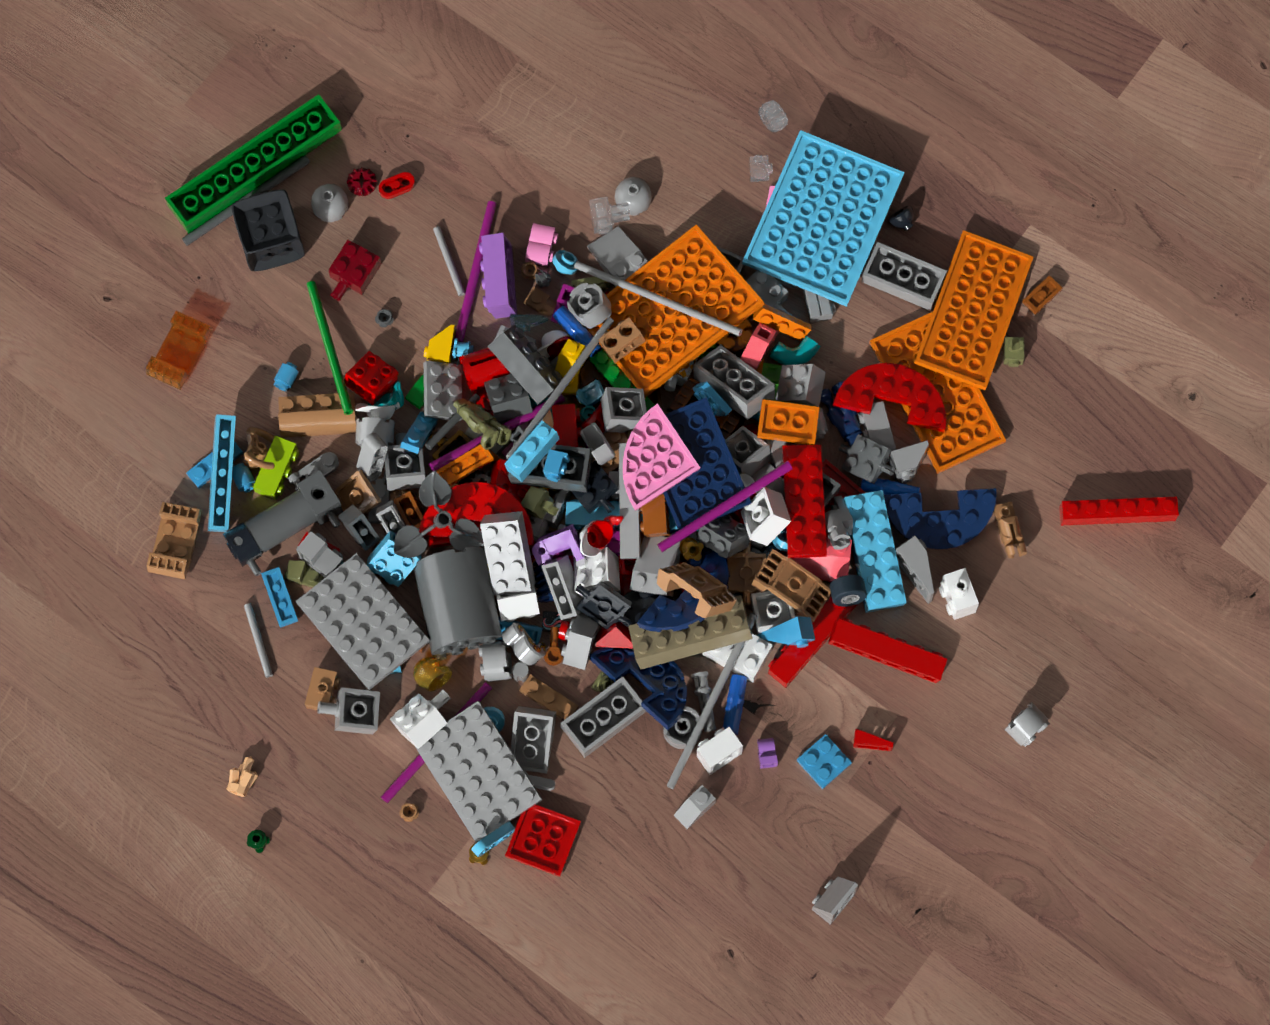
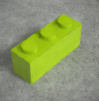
M278 436L274 437L264 461L273 462L275 467L273 469H260L253 486L256 493L274 500L277 499L278 495H282L285 487L283 485L284 480L290 476L292 471L290 466L293 461L297 460L299 455L296 443Z

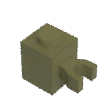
M1005 337L1003 342V364L1009 367L1022 365L1024 361V337Z
M531 486L521 502L528 515L542 520L547 512L555 516L559 509L553 506L554 500L548 495L549 491L542 487L535 488Z

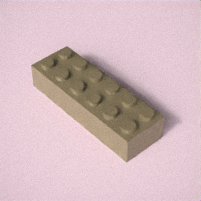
M741 595L735 596L737 601L731 611L707 617L701 622L698 620L688 625L689 628L673 632L670 629L653 632L640 628L638 624L630 625L629 631L635 659L640 670L753 639L746 607Z

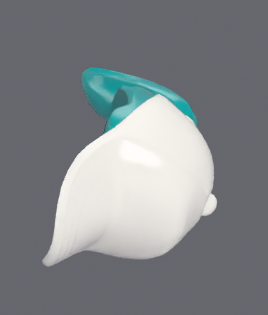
M397 381L393 387V392L385 394L374 405H371L369 402L368 404L359 403L355 406V410L367 412L368 417L384 418V422L390 419L394 411L404 405L401 382Z

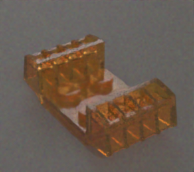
M176 311L170 320L172 327L156 357L151 356L147 364L146 374L181 390L205 348L213 327Z

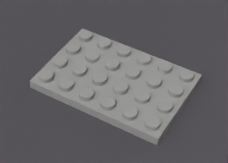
M357 553L296 601L297 605L368 690L372 689L430 642Z
M477 701L447 721V724L419 749L416 748L476 843L542 800L480 701Z

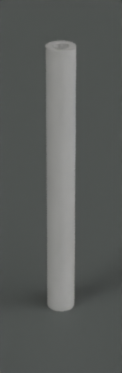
M439 226L435 227L433 231L458 296H463L465 291L442 230Z
M248 603L244 605L265 677L268 678L273 676L252 605Z

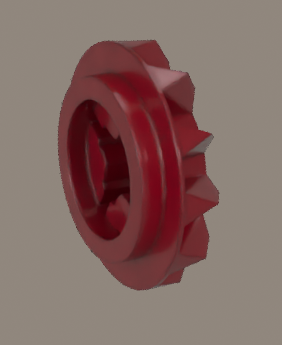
M361 167L354 169L348 175L347 186L354 195L367 196L375 190L377 179L375 173L370 169ZM361 175H363L364 180H367V182L363 183L362 188L360 183L356 182L360 180Z

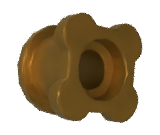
M691 537L683 539L679 545V550L683 557L687 560L690 558L696 561L701 559V551L704 548L703 543H697Z
M473 844L469 849L470 863L486 865L490 850L477 857L471 850L475 845Z

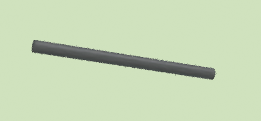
M304 155L238 201L268 192L309 164V159ZM232 205L183 237L182 240L185 245H190L233 215Z

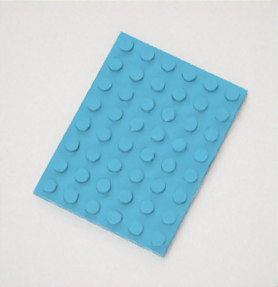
M800 130L742 264L847 307L905 172Z

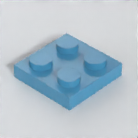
M707 381L697 383L692 388L695 392L694 396L698 400L707 397L714 416H724L732 411L729 405Z
M826 734L797 759V762L822 789L852 764Z

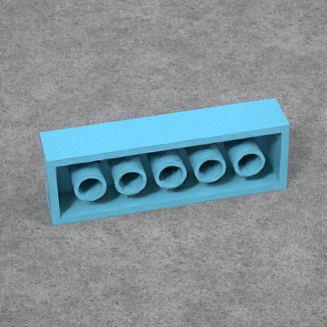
M883 490L845 497L843 500L853 518V529L849 539L852 540L851 548L858 576L864 579L867 597L863 601L865 613L905 605L907 602Z

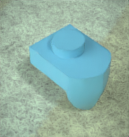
M594 380L582 389H578L576 391V398L584 406H593L601 401L604 389L599 380Z

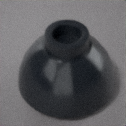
M905 206L889 218V222L897 228H903L904 231L908 230L914 225L912 222L914 217L912 207Z

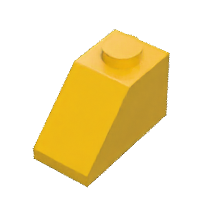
M455 325L448 326L429 340V345L425 346L424 357L427 358V361L451 364L456 332Z
M570 339L567 340L559 353L555 368L563 378L586 348L585 345ZM580 369L578 370V372L575 374V376L572 378V380L570 381V383H569L567 386H569V387L571 386L572 382H573L574 379L576 378V376H577V374L579 373Z

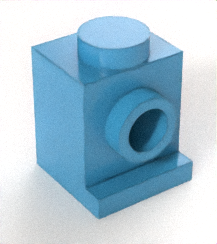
M549 449L543 469L544 475L548 480L558 482L561 479V475L565 474L567 463L570 461L568 453Z

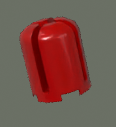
M488 347L459 357L460 363L463 364L464 376L469 389H471V393L484 389V382L511 374Z

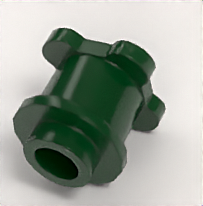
M253 830L247 836V846L255 849L257 853H262L263 848L270 843V838L261 830ZM255 838H260L259 842H254Z

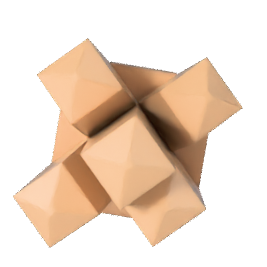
M251 756L245 757L243 764H240L238 769L233 768L230 770L229 783L226 790L235 795L246 797L249 788L258 777L255 771H250L254 762Z

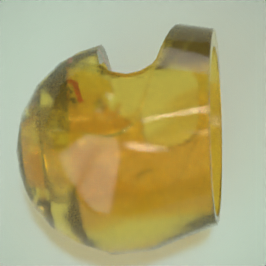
M433 657L420 659L413 670L415 682L430 692L444 686L452 676L450 668L440 666V661ZM445 673V675H444L442 678H440V679H437V678H436V677H438L439 675Z

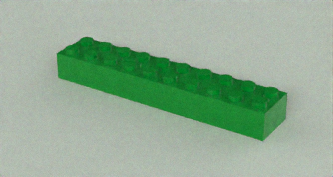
M318 94L165 197L167 206L189 234L342 131L340 121Z

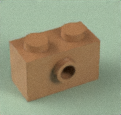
M314 667L305 700L306 708L317 710L319 701L335 703L336 697H333L335 689H339L341 681L338 678L337 672Z

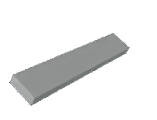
M619 443L620 516L624 517L620 523V559H640V510H634L625 490L623 457L627 443Z

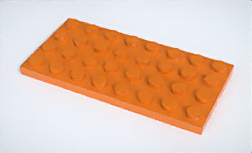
M963 230L914 364L986 390L1033 256Z
M931 312L870 340L869 343L880 363L900 364L919 372L933 384L940 394L946 412L945 431L940 432L912 425L921 442L928 440L927 455L937 474L1005 443L1006 439L978 387L914 364L933 313ZM901 404L908 416L910 406Z

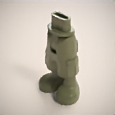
M465 398L454 402L453 406L457 408V413L474 432L478 434L483 433L481 446L485 450L491 449L496 442L499 445H505L510 440L511 430L507 426L498 423L496 418L485 411L479 404L467 401Z

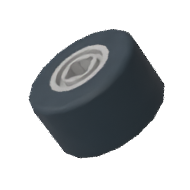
M841 576L830 584L832 600L837 606H853L861 603L867 597L864 579L861 576Z

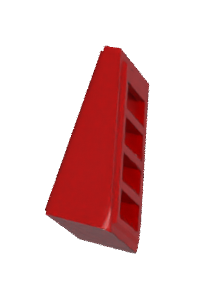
M855 729L853 747L892 751L893 742Z

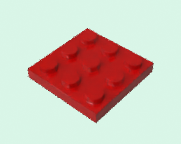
M535 804L520 815L505 857L561 877L581 821Z

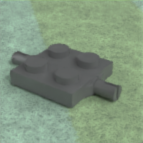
M858 434L851 448L844 444L840 446L845 449L839 447L840 452L847 454L841 469L872 484H875L882 472L893 475V472H895V468L886 465L891 449Z

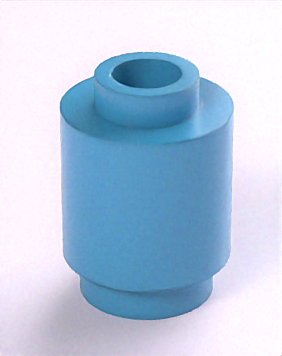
M290 362L282 363L274 378L275 382L273 385L287 392L288 388L292 387L299 373L297 366Z
M240 463L232 467V478L240 492L244 491V493L253 490L255 479L248 466Z

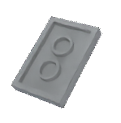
M425 361L423 363L424 417L450 420L457 412V408L453 406L454 402L462 399L461 365Z

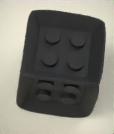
M273 190L232 204L231 210L250 271L272 269L304 257L305 250L286 190Z

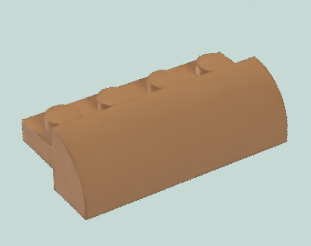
M338 393L278 397L281 438L356 433L355 393H348L353 408V413L350 415L344 414Z

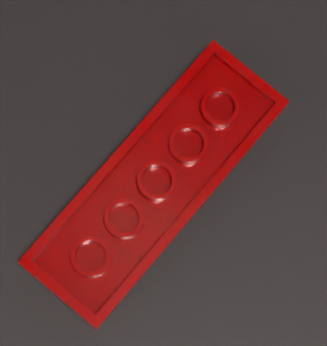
M783 445V463L788 461L793 468L783 475L785 505L791 522L786 527L788 558L827 557L821 445Z

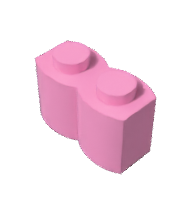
M533 223L525 262H533L537 265L548 267V263L552 262L554 251H551L552 245H556L558 239L555 227Z

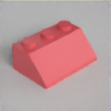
M826 537L827 557L791 559L821 581L832 582L841 576L848 575L852 540H849L850 544L846 548L836 550L833 548L830 539Z

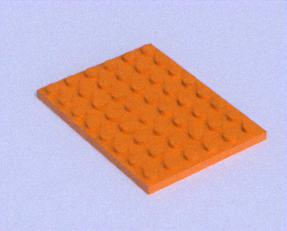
M697 225L693 226L624 280L736 327L765 305L764 301ZM619 286L606 294L611 302L612 314L610 318L614 321L608 331L614 329L620 321L630 318L645 339L644 343L616 362V365L637 389H643L644 398L729 333ZM606 320L591 329L586 326L584 327L594 337ZM632 331L627 332L625 336L630 335ZM617 342L612 343L610 347L615 346Z

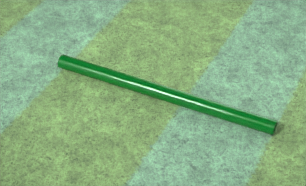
M310 281L306 285L345 415H350L353 413V408L315 281Z

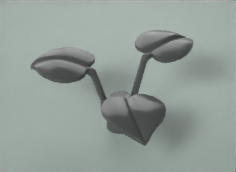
M436 471L430 473L423 480L419 489V498L422 504L425 506L434 505V508L438 511L433 520L434 524L422 533H419V530L414 526L402 527L395 536L394 553L405 558L419 556L427 547V542L422 536L435 527L445 528L449 526L450 530L453 531L450 534V543L458 551H463L465 547H481L484 545L482 533L472 521L459 519L455 523L454 528L452 526L453 523H451L452 517L450 513L438 507V505H445L450 500L451 488Z

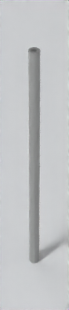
M577 261L574 268L737 336L742 334L741 328Z
M608 317L506 455L507 459L512 456L548 413L599 343L598 339L611 327L614 322L612 318Z
M750 613L748 617L751 629L757 618L753 613ZM745 641L735 644L668 781V788L674 789Z

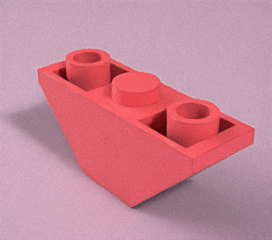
M759 323L740 359L756 370L779 334V331Z

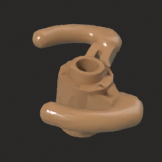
M248 427L246 430L248 447L244 453L243 463L250 469H256L257 467L273 469L275 467L273 462L263 461L268 453V449L264 443L259 442L258 436L265 438L271 443L274 436L260 428Z

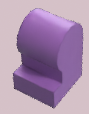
M758 739L760 769L777 767L778 760L774 739Z

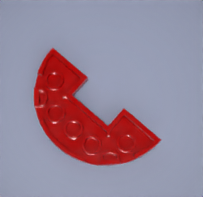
M878 363L857 370L844 381L833 402V406L870 415L874 398L910 406L907 424L944 432L946 428L945 407L936 388L922 374L900 364Z
M470 482L451 488L450 500L445 505H438L440 509L450 513L452 517L451 523H453L452 526L454 528L455 523L459 519L481 522L484 515L522 511L529 546H534L532 523L525 508L512 494L496 485ZM434 505L429 506L420 524L419 533H422L434 524V517L438 514ZM449 526L445 528L435 527L424 536L450 538V534L453 531L450 530Z

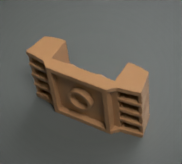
M162 502L159 513L161 521L153 553H149L147 570L149 573L186 580L199 531L202 510Z
M774 549L770 552L751 584L761 593L769 590L796 609L795 617H811L812 622L815 621L831 594L830 588L823 584L818 577L791 558L780 554Z
M683 562L674 566L660 568L658 571L657 584L662 590L668 592L683 588L691 593L694 598L699 599L695 614L700 617L707 618L729 612L737 601L728 592L725 584L699 566L693 567Z

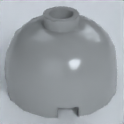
M626 178L619 183L615 190L616 205L621 212L627 215H639V213L648 210L651 205L652 193L650 187L640 178Z
M335 184L321 185L312 195L311 207L313 213L324 222L338 221L348 210L349 202L347 195L341 187Z

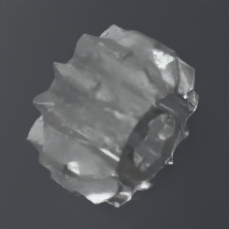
M770 100L765 102L759 108L758 114L760 119L771 132L781 131L788 125L786 113L776 101Z

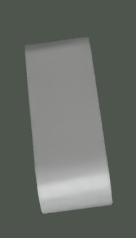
M375 432L369 434L363 440L356 465L358 470L363 471L369 482L376 480L380 476L388 450L387 445Z

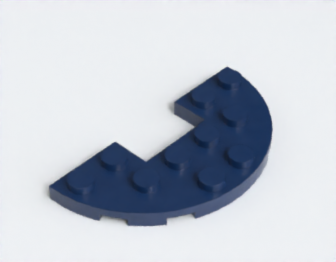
M996 488L957 491L959 510L922 512L921 493L884 495L888 518L904 538L910 540L916 536L929 549H950L969 542L985 528L994 511Z
M704 546L701 551L702 557L700 560L696 561L690 558L686 562L693 567H701L725 584L728 590L730 577L726 559L719 556L717 552ZM684 590L676 601L659 595L637 624L640 628L653 632L670 629L674 632L689 628L688 625L698 620L701 622L706 618L695 614L699 599L694 598L691 593Z
M604 647L589 655V660L614 682L631 673L653 694L641 702V707L664 728L669 730L679 720L686 706L687 687L684 675L674 661L640 670L635 659L634 649Z

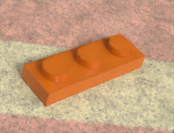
M767 304L763 305L753 314V320L799 341H802L812 328L811 324Z
M480 444L436 470V472L449 486H452L492 462L494 458L489 450H485Z

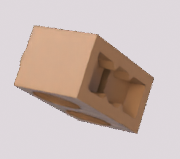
M630 318L620 321L614 329L605 332L598 339L614 363L645 342L642 333ZM632 331L630 335L625 336L627 332ZM617 342L615 346L610 347L612 343Z

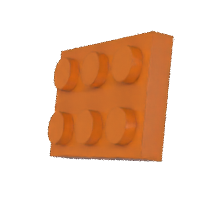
M762 399L757 438L815 445L819 407Z

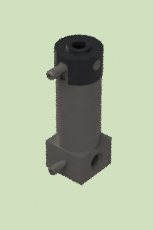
M320 470L297 484L299 490L223 534L227 547L242 567L248 564L254 575L257 576L261 573V570L255 560L263 556L262 554L316 521H318L320 526L329 520L334 528L340 526L341 523L336 516L343 512L341 503Z

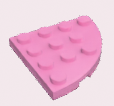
M658 404L647 411L636 424L629 436L624 451V486L635 511L700 469V466Z

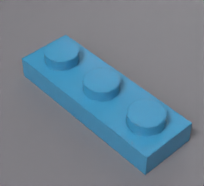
M420 412L402 440L400 448L418 454L437 425L438 419L424 417V412Z
M235 442L233 461L244 454ZM213 452L186 472L198 489L211 480Z
M277 567L261 573L280 628L298 622L280 568Z

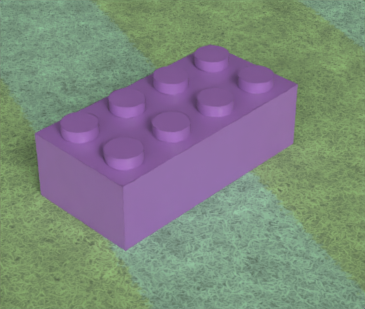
M504 233L481 236L482 242L479 243V250L483 254L480 266L482 272H484V278H482V287L485 289L486 295L483 296L484 307L488 309L495 319L517 316L512 244Z

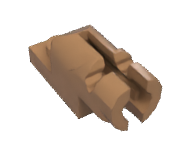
M1012 502L995 505L994 515L1001 542L1004 543L1008 558H1014V547L1017 548L1019 557L1026 555L1025 542Z

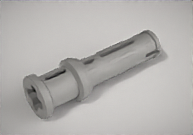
M707 671L691 675V678L694 679L696 688L694 693L698 696L701 714L712 691L708 684L707 676L709 674ZM713 709L704 725V732L717 729Z

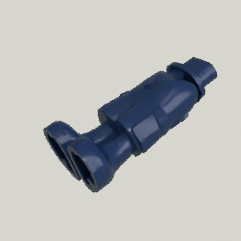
M844 381L835 384L831 388L835 397ZM823 389L820 402L827 406L829 409L828 413H826L828 418L836 427L844 442H848L851 448L858 434H863L857 419V412L833 406L834 401L830 389Z

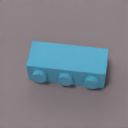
M542 420L506 461L505 467L507 471L523 482L549 452V449L559 440L557 431Z

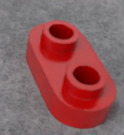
M402 172L380 182L379 193L385 199H392L407 193L415 186L414 177L411 173ZM405 181L409 182L406 186L402 184ZM387 188L392 189L389 193L385 192Z

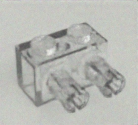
M607 196L589 200V211L594 234L609 233L613 230L612 225L614 223L630 220L628 202L611 206Z

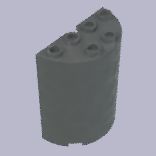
M465 547L462 552L456 553L454 549L432 554L416 563L417 566L414 567L427 635L430 640L431 655L436 661L445 660L451 654H462L466 647L469 650L476 649L480 644L494 643L495 639L502 637L484 548Z

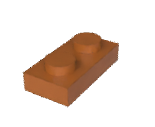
M1049 275L1023 299L1022 303L1036 315L1063 288Z

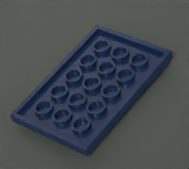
M707 397L665 414L700 466L698 471L663 493L678 531L745 488ZM748 497L715 519L751 505L750 498Z

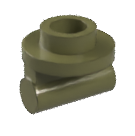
M601 671L591 689L596 692H603L613 684V680Z

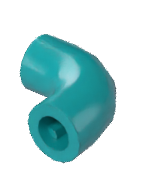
M807 336L795 348H790L779 341L770 352L769 357L782 365L805 364L816 355L821 346Z

